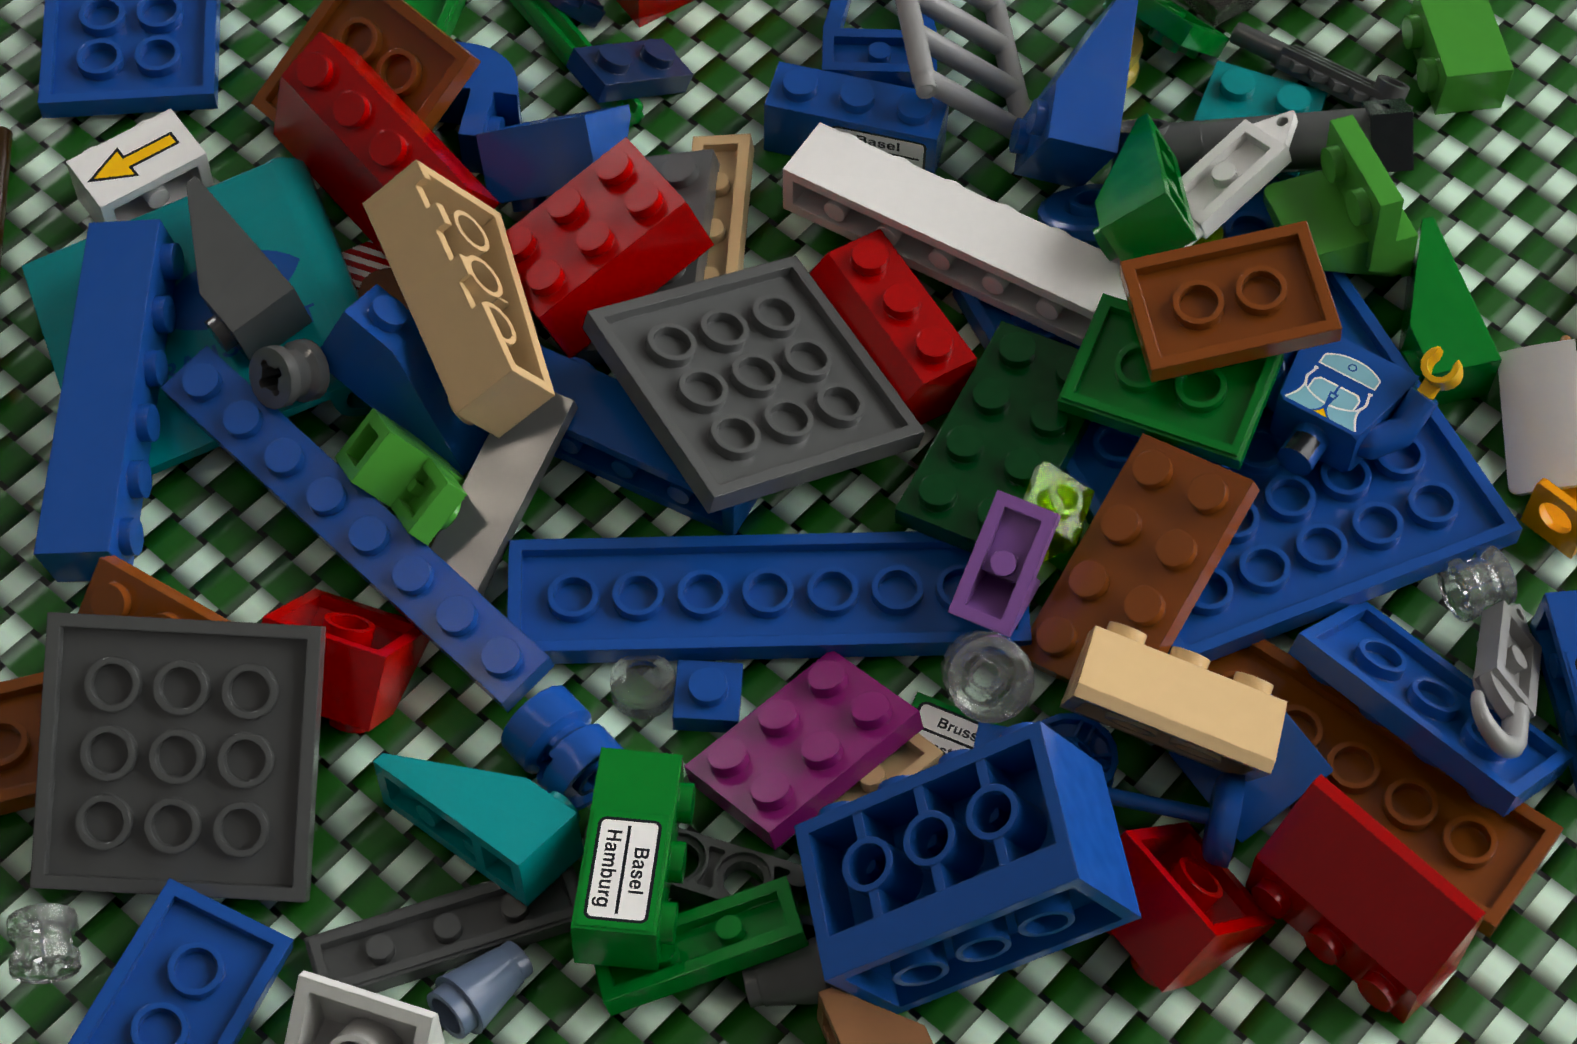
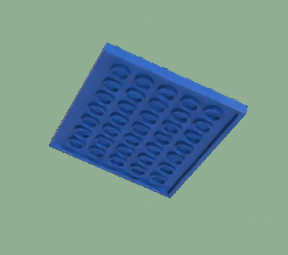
M1276 175L1207 239L1201 237L1193 245L1274 228L1275 226L1264 205L1263 195L1267 185L1280 181L1278 176ZM1083 241L1101 249L1097 241ZM1324 271L1342 325L1341 337L1415 374L1346 274ZM953 288L952 296L984 349H986L1001 320L1071 347L1080 348V346L1039 328L1030 322ZM1418 380L1417 388L1421 385L1420 380ZM1265 405L1240 470L1210 461L1254 480L1260 491L1172 647L1176 646L1193 651L1208 658L1210 661L1216 660L1252 646V644L1261 640L1273 638L1332 615L1349 605L1363 603L1518 542L1523 528L1438 406L1409 447L1375 460L1363 459L1351 471L1340 472L1327 463L1318 460L1308 475L1299 476L1286 470L1277 458V452L1284 442L1273 436L1270 432L1274 412ZM1093 421L1090 422L1061 477L1089 525L1140 439L1138 436Z

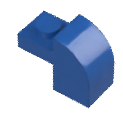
M457 42L478 58L481 63L439 122L460 125L458 139L462 164L472 173L483 174L476 134L522 123L518 80L512 65L498 52L482 45Z

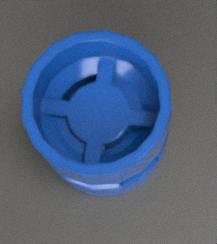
M563 685L551 686L526 701L513 714L501 736L502 747L523 770L529 774H537L538 786L548 793L557 791L563 794L572 802L577 811L592 804L601 747L624 749L603 726L598 723L591 724V713Z

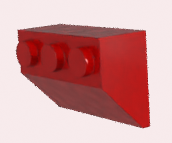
M875 230L828 252L809 274L918 422L922 425L951 411L976 366L977 357L882 230Z
M1322 774L1310 784L1256 855L1245 884L1251 891L1257 905L1265 913L1276 919H1284L1304 937L1307 947L1319 960L1328 965L1339 967L1357 983L1360 993L1369 1004L1382 1012H1390L1403 1024L1456 970L1486 915L1485 911Z

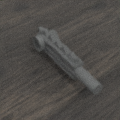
M1239 22L1234 27L1230 36V43L1274 63V68L1358 108H1361V101L1403 98L1405 101L1410 87L1404 82L1386 75H1378L1376 81L1370 80L1296 44L1288 45L1242 22Z

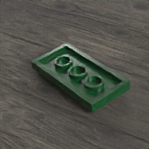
M1001 320L895 508V523L972 553L997 490L1045 508L1091 422L1090 420L1058 410L1057 404L1079 349Z

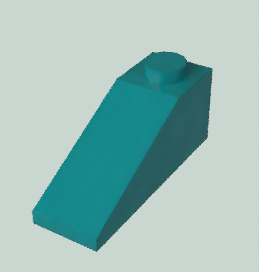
M382 753L373 761L383 802L526 906L534 901L583 855L584 850L579 827L580 815L575 806L563 794L557 791L548 793L528 778Z

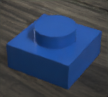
M678 660L672 715L673 730L726 733L739 723L743 663Z

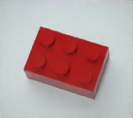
M627 137L553 193L519 222L506 230L529 310L568 358L575 356L591 343V340L582 329L587 311L653 294L714 246V243L684 198Z

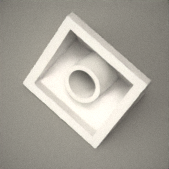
M303 970L298 975L284 1044H445L439 1016L436 1012Z

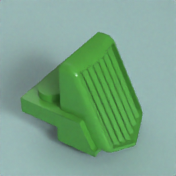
M1353 114L1330 120L1327 144L1320 153L1322 170L1275 182L1265 187L1263 202L1274 226L1279 227L1307 220L1323 271L1395 277L1399 274L1402 278L1410 276L1419 235L1403 210V197Z

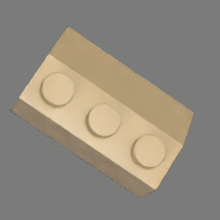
M1109 621L1107 629L1095 625L1088 632L1059 707L1221 772L1245 775V781L1247 782L1272 773L1277 758L1288 703L1271 695L1274 685L1243 672H1235L1232 680L1207 669L1211 661L1208 658L1181 647L1173 646L1170 654L1144 645L1147 638L1145 633L1118 622Z

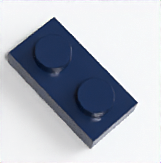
M662 38L573 48L566 64L569 71L597 103L686 92L693 77V73L676 55L675 50Z

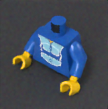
M1342 337L1338 342L1284 353L1283 363L1266 403V406L1274 412L1270 432L1274 437L1284 442L1277 452L1280 464L1289 472L1299 476L1308 475L1318 460L1327 463L1340 472L1351 471L1363 459L1375 460L1409 447L1439 404L1435 399L1438 392L1454 389L1461 383L1463 366L1460 360L1455 362L1447 375L1436 377L1432 375V369L1440 361L1443 350L1439 346L1430 348L1421 359L1420 368L1425 379L1417 388L1419 376Z

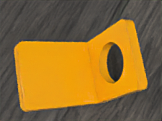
M1542 478L1535 485L1520 521L1570 559L1577 553V488L1560 489L1548 479Z

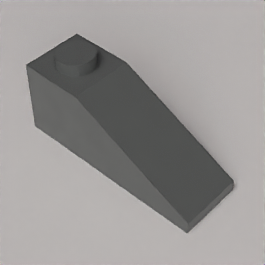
M195 176L186 182L199 293L213 315L204 323L226 352L236 346L250 362L252 355L257 349L271 345H281L310 324L312 320L294 287Z

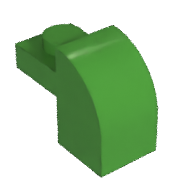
M372 408L334 457L351 483L389 506L407 533L427 546L439 531L446 529L453 523L460 511L461 502L467 496V493L462 488L465 478L448 461L418 437L375 408Z

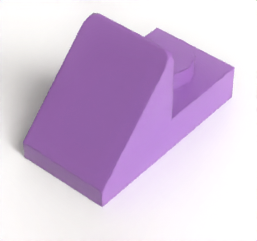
M997 490L948 613L1010 638L1039 588L1041 581L1036 577L1061 516L1056 512Z

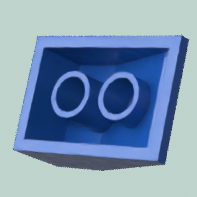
M1113 0L1090 26L1038 98L1034 99L1024 117L1016 119L1009 142L1010 153L1016 154L1015 175L1068 187L1085 185L1118 153L1138 0Z

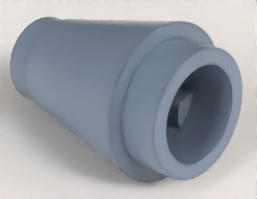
M506 941L499 947H495L477 958L437 977L435 981L436 988L427 995L428 1006L431 1011L438 1013L441 1026L453 1037L463 1039L469 1033L481 1034L523 984L524 980L533 973L532 964L528 956L517 944L512 941Z

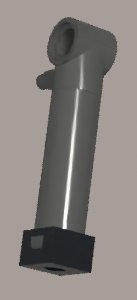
M1403 98L1361 101V108L1296 113L1298 123L1289 148L1292 162L1280 173L1322 170L1320 153L1327 144L1330 120L1352 114L1387 172L1414 170L1413 111ZM1279 114L1170 123L1161 119H1151L1176 156L1181 176H1183L1245 119L1253 124ZM1137 119L1122 121L1118 153L1111 159V169Z

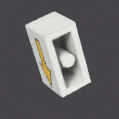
M171 108L150 119L139 122L133 128L97 146L90 147L82 154L66 161L77 198L95 222L129 221L187 197L186 182L195 176L206 188L214 185L206 152Z

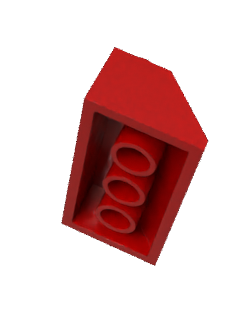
M319 31L281 75L273 134L296 159L302 160L308 166L312 177L384 255L385 253L362 203L415 160L420 161L493 209L500 204L359 53L351 47Z

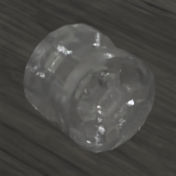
M1493 545L1478 549L1470 559L1465 561L1455 558L1445 562L1442 572L1437 574L1441 596L1447 608L1461 622H1469L1479 618L1484 608L1493 606L1502 600L1511 605L1517 598V581L1513 569L1504 554Z
M40 903L20 908L8 916L6 921L7 936L15 943V951L8 960L9 974L12 979L27 984H50L71 978L80 971L82 967L81 953L73 945L72 939L79 929L78 914L75 909L57 903Z

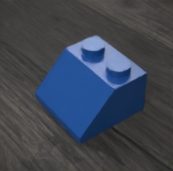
M629 104L523 122L476 134L486 189L499 203L511 202L513 212L535 209L547 199V196L562 188L625 137L628 138L631 119Z

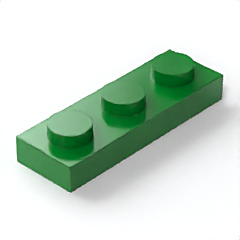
M783 876L678 913L674 945L662 944L658 971L594 965L603 1003L610 1016L792 953L808 946L809 942L787 876Z

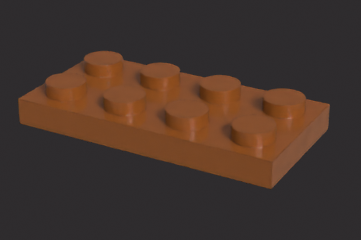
M1142 433L1032 624L1031 645L1019 647L1016 655L1024 663L1068 684L1088 632L1095 625L1107 629L1109 621L1125 624L1145 633L1147 638L1144 645L1168 654L1260 490L1255 481Z

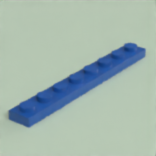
M207 345L161 387L166 396L507 713L554 667L551 658L431 548L408 534L399 519L376 498L351 483L342 468L278 409L274 410L265 407L257 399L251 385Z

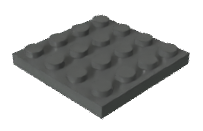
M796 255L587 311L582 329L708 514L918 448L924 436V428Z
M47 612L30 888L159 895L168 879L171 878L211 898L286 902L309 901L326 626Z

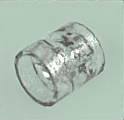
M972 630L959 636L947 648L941 662V681L949 698L967 717L981 723H1001L1015 717L1028 704L1034 690V669L1028 655L1009 637L992 630Z

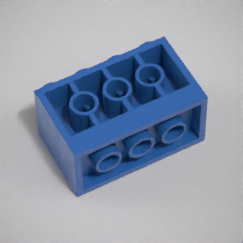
M1040 720L1009 726L1001 732L1000 737L973 749L951 751L943 755L939 759L938 764L913 775H900L886 779L879 784L878 790L853 801H839L828 804L819 810L818 816L794 825L824 981L864 1001L896 1014L1142 918L1102 765Z

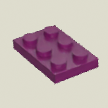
M827 652L684 765L689 782L695 783L696 788L776 850L795 834L794 825L817 816L821 808L837 800L924 727L918 709L837 652Z

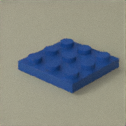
M45 0L38 106L42 118L164 112L170 108L173 111L218 109L221 0Z

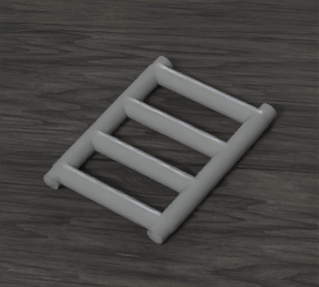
M895 0L916 95L921 99L934 97L1010 140L1016 119L1023 118L1031 105L1005 1L963 0L985 13L986 24L947 0ZM922 13L995 55L998 68L925 26ZM931 57L1005 98L1008 112L935 71Z

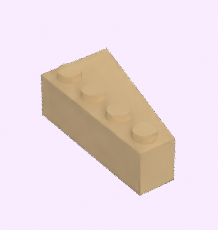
M413 161L362 204L446 391L452 411L465 424L476 425L500 438L555 396L500 212L420 161Z

